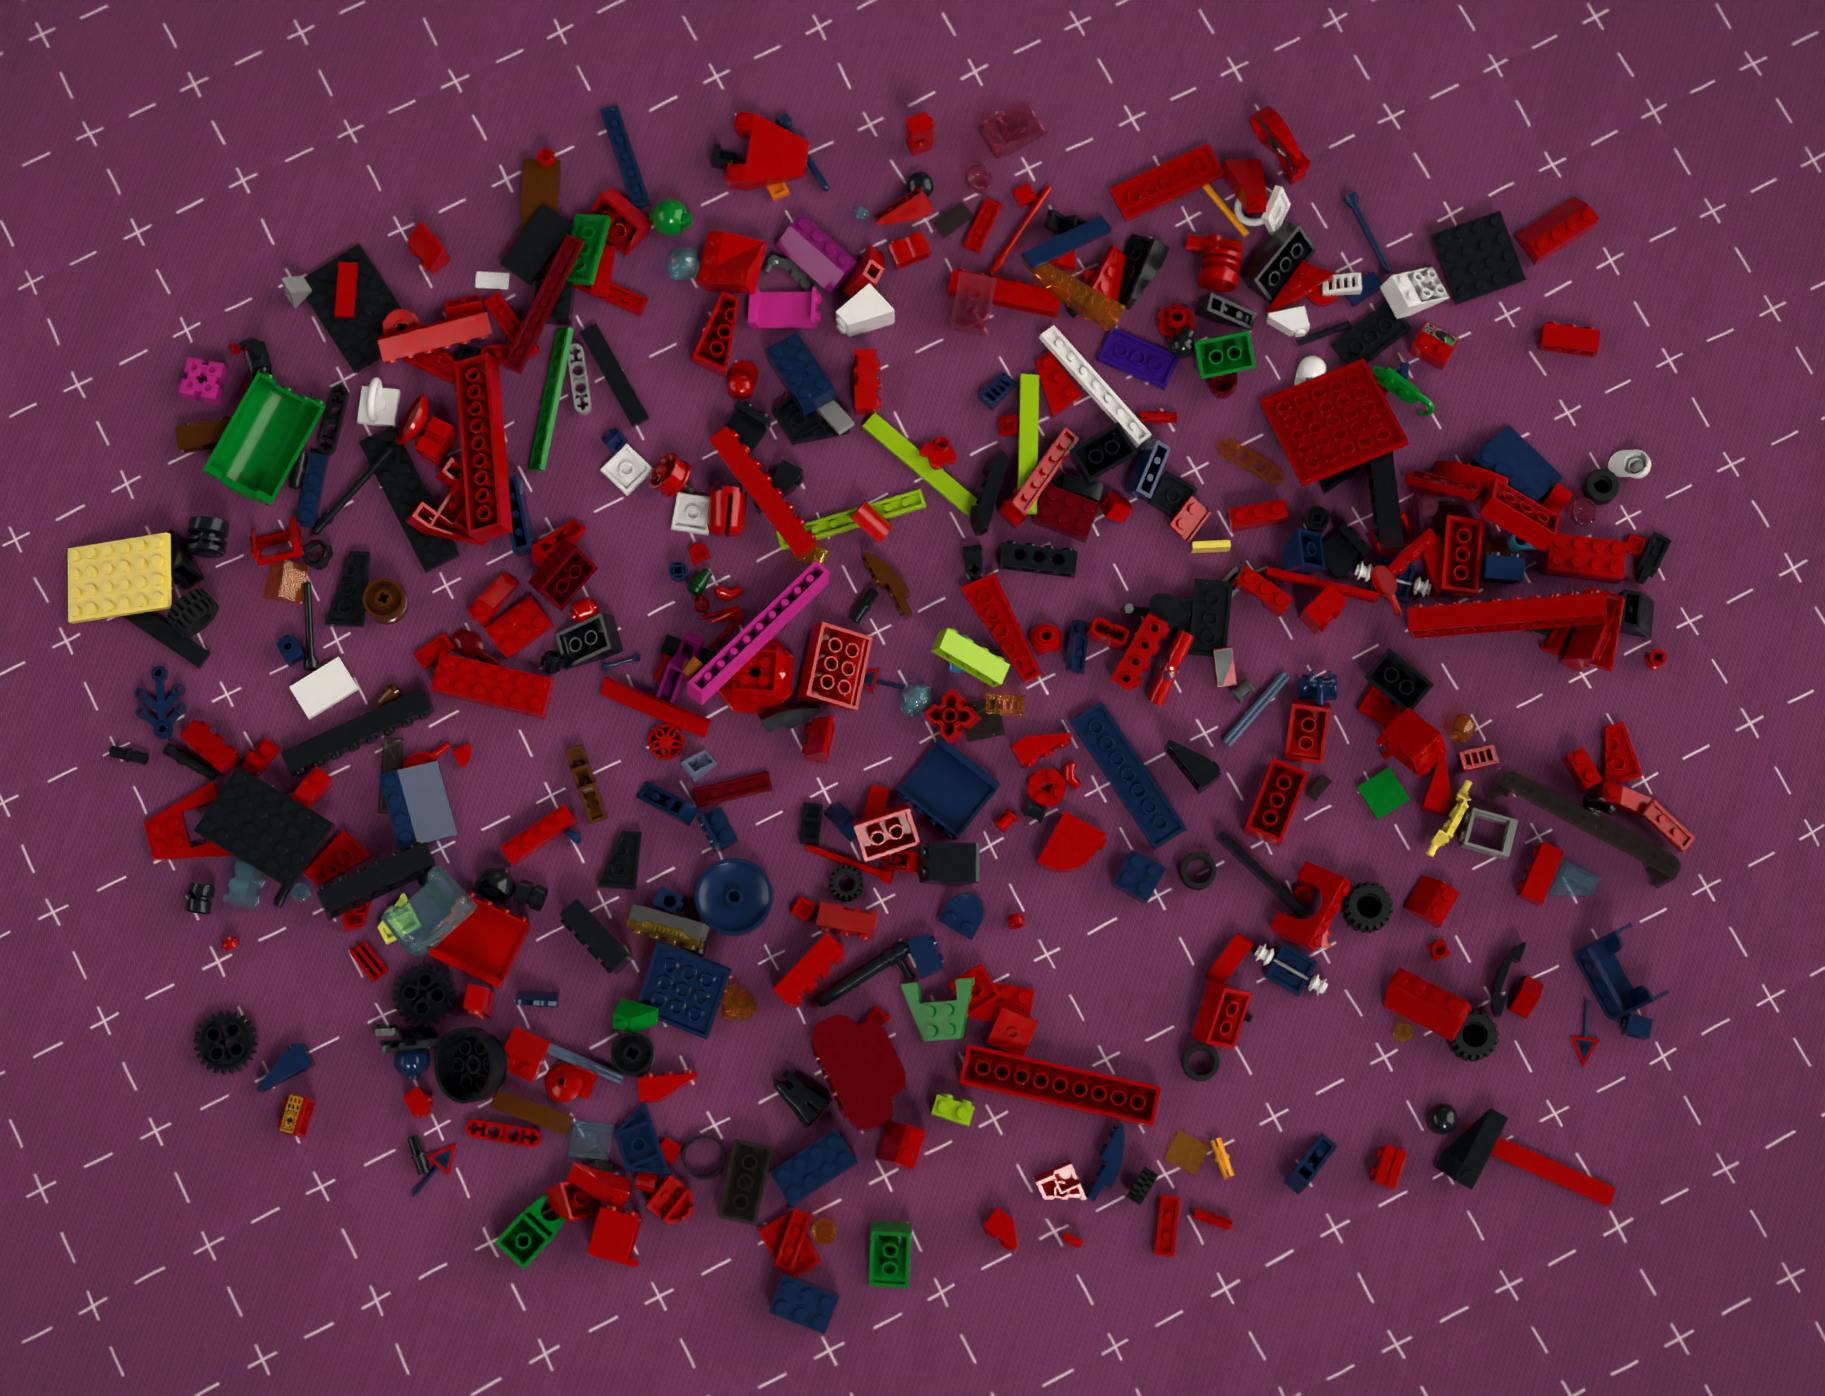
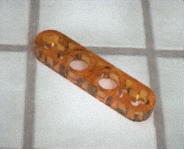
M1224 439L1220 442L1218 452L1222 457L1272 486L1282 484L1285 477L1283 470L1230 439ZM1230 445V450L1224 452L1223 446ZM1235 449H1237L1238 451L1236 452L1235 457H1232L1233 452H1235ZM1241 453L1246 454L1248 461L1240 462L1238 455ZM1262 463L1265 470L1258 472L1255 470L1254 465ZM1268 468H1270L1271 470L1266 477L1265 474ZM1278 473L1279 479H1276L1275 481L1272 480V475Z

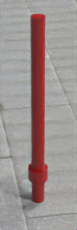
M1045 186L1002 252L995 257L994 264L987 273L990 277L995 276L999 268L1004 266L1007 256L1052 191L1051 186Z

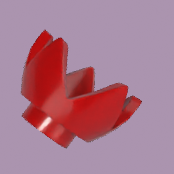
M1042 622L1031 630L1028 640L1033 644L1037 655H1043L1049 651L1058 652L1061 646L1062 633L1054 624ZM1047 633L1050 637L1049 639H1044L1042 635Z

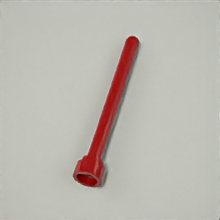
M812 844L805 845V850L850 867L854 866L855 869L879 877L885 884L890 885L895 870L889 868L881 870Z

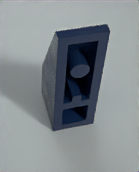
M647 781L637 796L639 800L687 826H690L699 811L688 801Z
M296 1042L288 1046L289 1050L283 1052L257 1087L258 1092L264 1093L315 1066L306 1044Z
M1321 1134L1283 1182L1299 1195L1310 1184L1337 1146Z

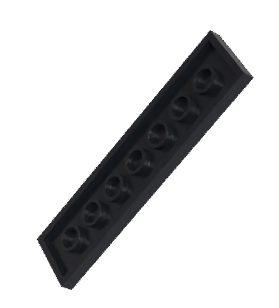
M392 425L360 441L359 444L370 465L377 460L388 446L394 450L391 456L375 472V475L424 571L427 573L460 555L452 539L421 533L405 522L415 506L421 501L435 511L436 508L404 446L396 443L397 433Z

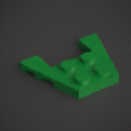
M975 978L955 979L957 1000L922 1003L920 982L901 984L923 1042L963 1038L968 1015L967 1009L971 1001V990Z

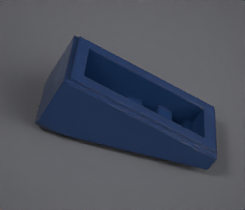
M1002 372L982 391L978 399L993 411L1017 386V383L1005 372ZM1003 378L1010 384L1009 387L1001 381ZM999 384L1000 386H1002L1005 389V391H1002L1000 388L997 387V385ZM995 389L1000 395L997 396L992 390ZM990 394L995 400H991L987 395Z

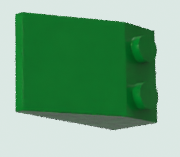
M873 1221L870 1241L869 1286L909 1288L913 1223Z

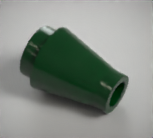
M703 568L701 572L688 582L687 590L692 595L699 597L700 594L704 593L713 575L712 572Z

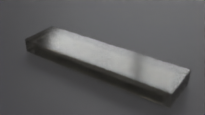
M384 737L381 774L402 769L403 738ZM380 783L378 814H389Z

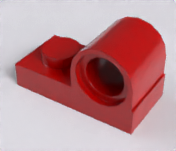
M1557 483L1541 505L1558 515L1573 493L1560 483Z

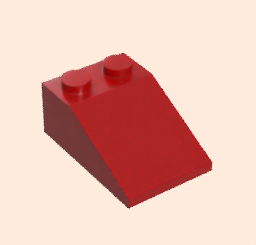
M1292 698L1284 759L1323 764L1331 710L1330 703L1324 702L1323 706H1318L1316 701Z
M834 716L812 719V724L807 725L806 735H809L808 741L803 743L801 751L804 754L805 760L823 764L828 763L836 728Z

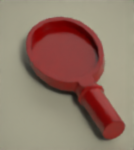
M1386 565L1376 566L1371 573V580L1375 590L1381 596L1388 597L1396 616L1403 614L1395 595L1397 581L1394 573Z
M446 741L431 753L417 752L404 762L402 769L434 762V759L451 748V745Z

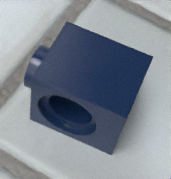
M661 886L653 905L669 914L676 915L677 912L681 913L685 902H683V896ZM674 898L675 904L667 907L665 905L666 899Z
M1634 1014L1625 1015L1620 1024L1622 1035L1641 1040L1649 1039L1653 1019Z

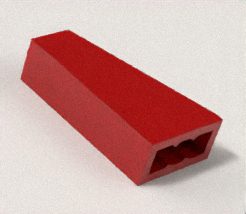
M1224 159V178L1247 213L1266 212L1267 195L1262 159Z

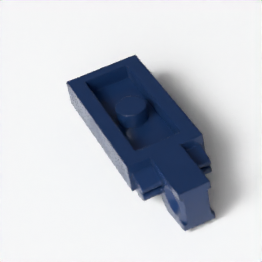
M1083 620L1072 621L1065 670L1076 674H1083L1085 668L1088 637L1085 634L1086 621Z

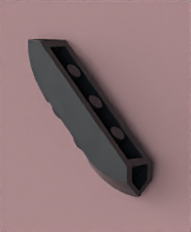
M1001 450L992 455L985 463L981 472L986 476L981 484V488H984L983 494H978L977 505L971 506L970 523L976 536H981L988 532L1009 458Z

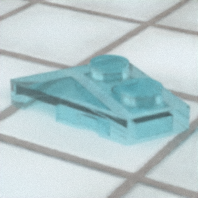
M1565 861L1548 894L1550 896L1591 897L1601 879Z

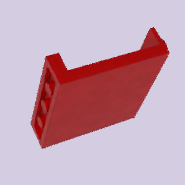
M468 890L465 893L459 891L458 894L460 896L434 948H430L428 955L501 989L532 926L528 923L529 920L521 915H518L516 918L510 915L511 911L504 907L497 909L493 907L494 903L483 898L480 901L476 899V894Z

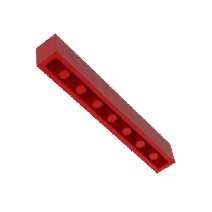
M725 426L708 440L800 560L817 547V544L814 542L817 538L811 530L808 532L803 526L806 523L800 516L796 517L793 514L795 509L790 502L783 501L781 497L784 494L777 486L774 488L771 485L772 478L767 472L762 473L759 469L762 465L756 457L752 459L749 456L750 449L745 443L740 444L737 440L740 436L734 428L730 430Z

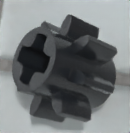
M549 650L547 653L545 652L544 656H541L540 665H543L542 669L545 672L555 674L560 671V668H564L565 659H562L560 652Z

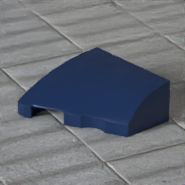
M519 990L515 997V1004L559 1008V992Z

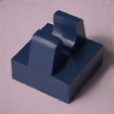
M617 428L610 429V433L601 439L613 454H616L628 441Z

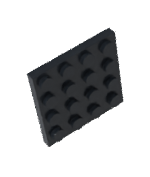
M1501 211L1430 235L1455 306L1526 280Z

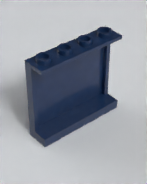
M940 736L933 748L901 787L897 788V793L899 794L897 797L904 803L909 802L914 806L912 809L919 815H926L929 818L927 821L934 827H941L944 830L943 834L949 839L955 838L957 840L1000 788L1001 783Z

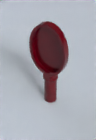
M459 630L454 634L453 644L461 654L471 658L480 656L490 664L499 665L500 661L484 650V644L477 634L469 630Z

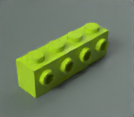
M946 628L938 632L931 652L991 687L1002 685L1010 666L1002 657L994 656L989 653L987 648L974 644L972 639L962 637L955 629Z

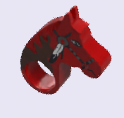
M1266 106L1251 114L1250 123L1256 137L1263 146L1277 155L1285 180L1292 185L1306 177L1305 171L1309 169L1308 165L1311 162L1300 150L1294 136L1281 116L1270 106Z

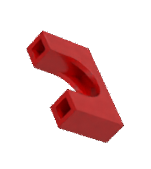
M1305 861L1297 878L1303 885L1321 892L1322 904L1319 911L1307 919H1296L1278 911L1269 928L1275 935L1315 952L1322 942L1325 931L1330 928L1332 918L1339 911L1344 896L1348 894L1351 884L1344 876Z

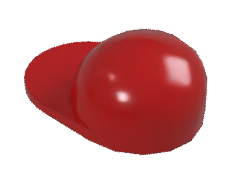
M745 360L739 361L732 366L727 381V391L732 398L745 400L753 394L758 379L757 367L752 362Z

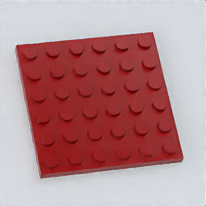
M1364 358L1259 399V403L1301 487L1409 445L1406 435Z

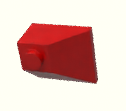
M570 1181L562 1182L546 1189L551 1208L568 1223L595 1217L599 1214L600 1209L597 1198Z

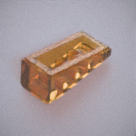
M986 693L985 713L1023 717L1025 695ZM991 699H995V709L991 708ZM999 700H1003L1002 709H999ZM1007 701H1010V709H1006ZM1014 701L1018 702L1017 709H1014Z

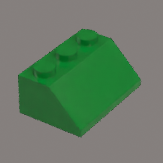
M1249 331L1193 342V357L1201 379L1256 368Z

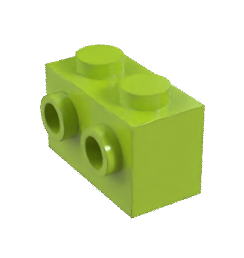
M942 1093L941 1096L937 1095L931 1115L969 1127L975 1109L974 1106H971L972 1102L961 1099L960 1102L953 1100L954 1096Z

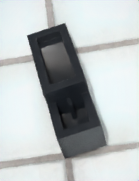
M800 702L780 705L757 715L766 731L770 733L783 725L790 730L822 713L817 703Z

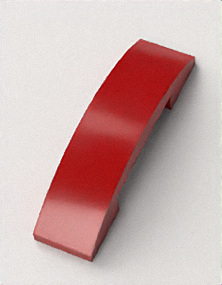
M1437 461L1433 474L1481 485L1485 493L1488 492L1495 478L1505 484H1508L1509 481L1507 477L1495 472L1452 461Z

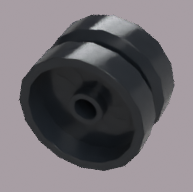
M627 1032L619 1036L613 1043L611 1060L615 1068L624 1075L641 1077L642 1074L648 1073L654 1066L656 1050L652 1042L643 1034ZM637 1052L636 1058L632 1059L631 1053Z

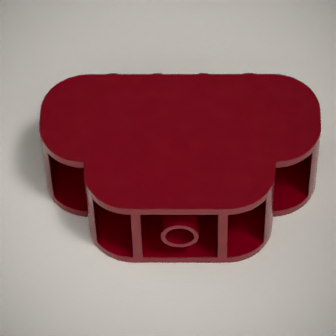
M842 1014L832 1015L820 1021L812 1033V1042L816 1050L812 1053L817 1064L822 1063L824 1067L821 1072L826 1083L830 1081L833 1086L830 1088L834 1099H839L841 1103L838 1107L843 1118L848 1117L851 1125L862 1132H871L883 1127L892 1118L894 1111L893 1099L897 1098L906 1086L905 1069L886 1030L875 1022H864L856 1025L850 1017Z

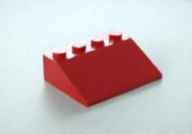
M825 622L813 624L797 698L858 711L873 637Z

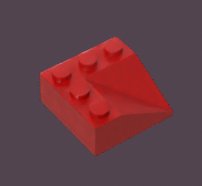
M708 230L696 283L705 291H725L727 293L755 295L767 242L730 232Z

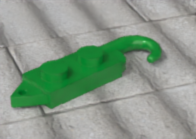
M1373 366L1372 369L1379 384L1406 404H1415L1420 401L1428 407V411L1418 410V414L1422 416L1433 414V402L1418 391L1419 389L1390 367Z

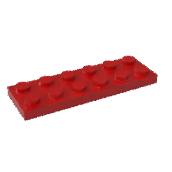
M1207 143L1109 188V192L1125 222H1128L1225 177V172L1211 146Z

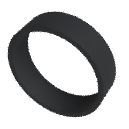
M700 1135L688 1141L683 1149V1166L694 1178L701 1180L714 1178L725 1166V1149L717 1139L711 1136ZM701 1138L714 1140L719 1144L723 1152L721 1167L716 1173L708 1177H699L692 1174L685 1163L687 1148L692 1142Z

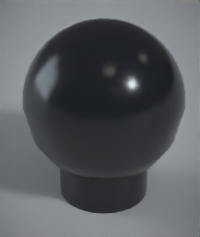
M1182 327L1180 333L1174 335L1169 341L1170 353L1178 359L1189 357L1194 351L1193 338L1195 332Z

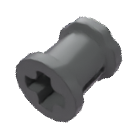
M1245 678L1237 688L1230 690L1231 695L1238 703H1242L1244 698L1250 693L1255 692L1253 685Z

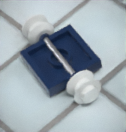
M1379 556L1376 566L1386 565L1388 567L1394 560ZM1363 561L1361 565L1357 564L1354 573L1357 576V580L1360 577H1364L1365 582L1370 580L1373 570L1372 564L1370 563L1368 567L1364 566ZM1408 564L1406 571L1395 577L1397 581L1395 595L1398 602L1407 603L1410 589L1412 588L1414 595L1419 592L1422 593L1423 598L1425 594L1429 595L1432 584L1429 583V579L1423 582L1421 577H1418L1415 582L1413 581L1416 569L1414 565ZM1371 584L1370 591L1377 592L1373 584Z
M1285 943L1282 944L1276 956H1273L1274 948L1268 950L1266 949V944L1263 947L1259 945L1254 954L1257 957L1255 961L1261 959L1263 960V965L1269 964V962L1272 963L1264 978L1298 997L1306 983H1309V991L1312 989L1317 991V996L1319 993L1323 994L1328 986V983H1326L1327 978L1322 981L1319 979V974L1314 975L1313 978L1311 977L1318 963L1317 961Z

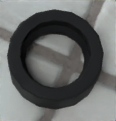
M1203 852L1189 854L1183 859L1179 867L1181 881L1192 890L1207 888L1216 877L1217 867L1215 861ZM1194 860H1201L1208 865L1209 875L1202 882H1194L1187 876V866Z
M1198 1043L1190 1046L1182 1056L1181 1065L1184 1073L1194 1081H1205L1216 1074L1219 1069L1220 1059L1213 1047L1208 1044ZM1205 1051L1210 1055L1212 1066L1207 1073L1197 1074L1190 1068L1189 1058L1194 1052Z

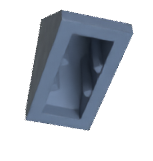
M705 749L682 761L680 764L695 783L718 763Z

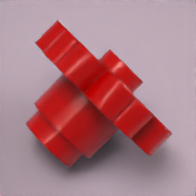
M1172 303L1169 305V308H1163L1161 313H1159L1157 329L1161 336H1168L1169 340H1171L1174 335L1180 333L1182 327L1193 331L1195 316L1190 308L1184 309L1182 304Z

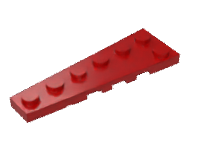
M995 572L960 587L961 592L1022 681L1027 683L1042 676Z

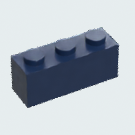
M1145 440L1124 491L1137 499H1151L1171 447L1159 440Z

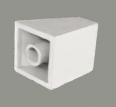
M869 283L836 311V327L842 334L845 333L848 337H852L893 324L895 322V310Z

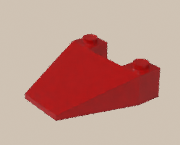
M737 112L734 130L739 138H749L750 142L746 164H727L725 182L729 189L748 191L804 178L810 145L809 141L756 113Z
M450 457L435 476L436 479L450 488L436 511L421 501L415 506L405 522L421 533L484 546L488 540L478 542L468 535L462 464Z

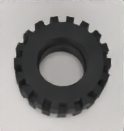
M197 588L186 593L174 603L167 614L166 620L181 637L188 638L201 632L213 621L218 613L219 605L203 588Z
M1370 882L1359 883L1345 896L1342 902L1343 906L1341 907L1342 912H1344L1343 918L1344 920L1347 919V924L1349 926L1352 925L1355 931L1360 930L1361 933H1372L1381 929L1390 920L1394 909L1392 907L1393 899L1389 898V892L1386 893L1384 891L1385 887H1379L1378 883L1375 882L1373 884ZM1361 897H1369L1376 902L1378 913L1375 917L1366 918L1358 912L1357 901Z
M1478 1010L1470 1011L1453 1042L1447 1040V1045L1450 1044L1451 1052H1455L1456 1057H1461L1465 1061H1477L1489 1056L1496 1049L1495 1046L1499 1042V1039H1497L1499 1031H1496L1498 1026L1492 1022L1493 1018L1491 1016L1487 1017L1486 1013H1480ZM1466 1025H1475L1481 1030L1483 1040L1478 1047H1471L1463 1040L1462 1031Z

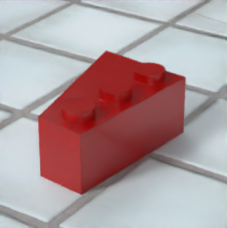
M854 349L855 415L878 414V408H881V397H877V390H881V379H877V372H881V361H877L876 349Z
M821 902L816 927L821 932L831 933L832 930L839 932L838 935L850 937L851 934L858 936L857 939L869 941V938L874 939L878 911L872 910V913L861 911V908L852 909L843 905Z

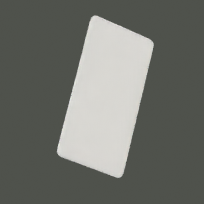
M477 271L475 287L508 289L510 274Z

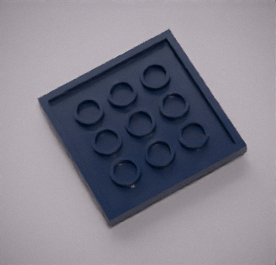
M659 940L637 1003L657 1007L659 1021L708 1039L732 968Z

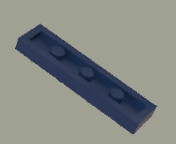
M309 452L297 513V521L300 527L314 529L316 526L329 456L326 454Z

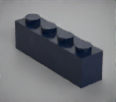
M515 475L508 477L513 533L509 535L512 550L520 557L532 553V545L535 544V538L523 481Z

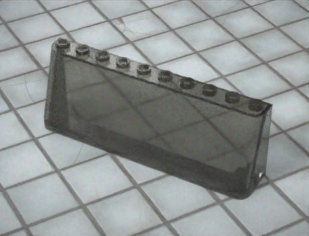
M1506 765L1498 770L1485 795L1486 798L1494 801L1498 796L1507 797L1511 792L1648 865L1645 871L1651 875L1650 884L1656 888H1660L1674 880L1680 871V860L1669 849L1607 816L1595 812L1590 807L1512 766Z

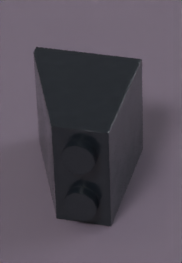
M927 842L920 844L918 850L919 883L955 887L978 883L980 844Z

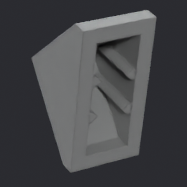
M303 276L282 278L285 295L295 309L312 292V289Z

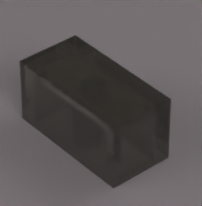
M1322 774L1306 795L1316 802L1332 781Z

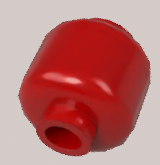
M587 596L573 602V610L570 611L574 622L578 620L579 623L599 613L594 599H590Z

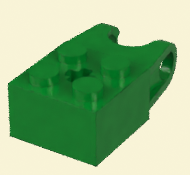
M544 1194L522 1212L495 1241V1244L523 1270L551 1242L565 1222V1219L562 1217L554 1221H547L542 1217L541 1209L548 1199L547 1194ZM521 1236L523 1238L524 1236L528 1237V1245L519 1246L520 1241L518 1238Z

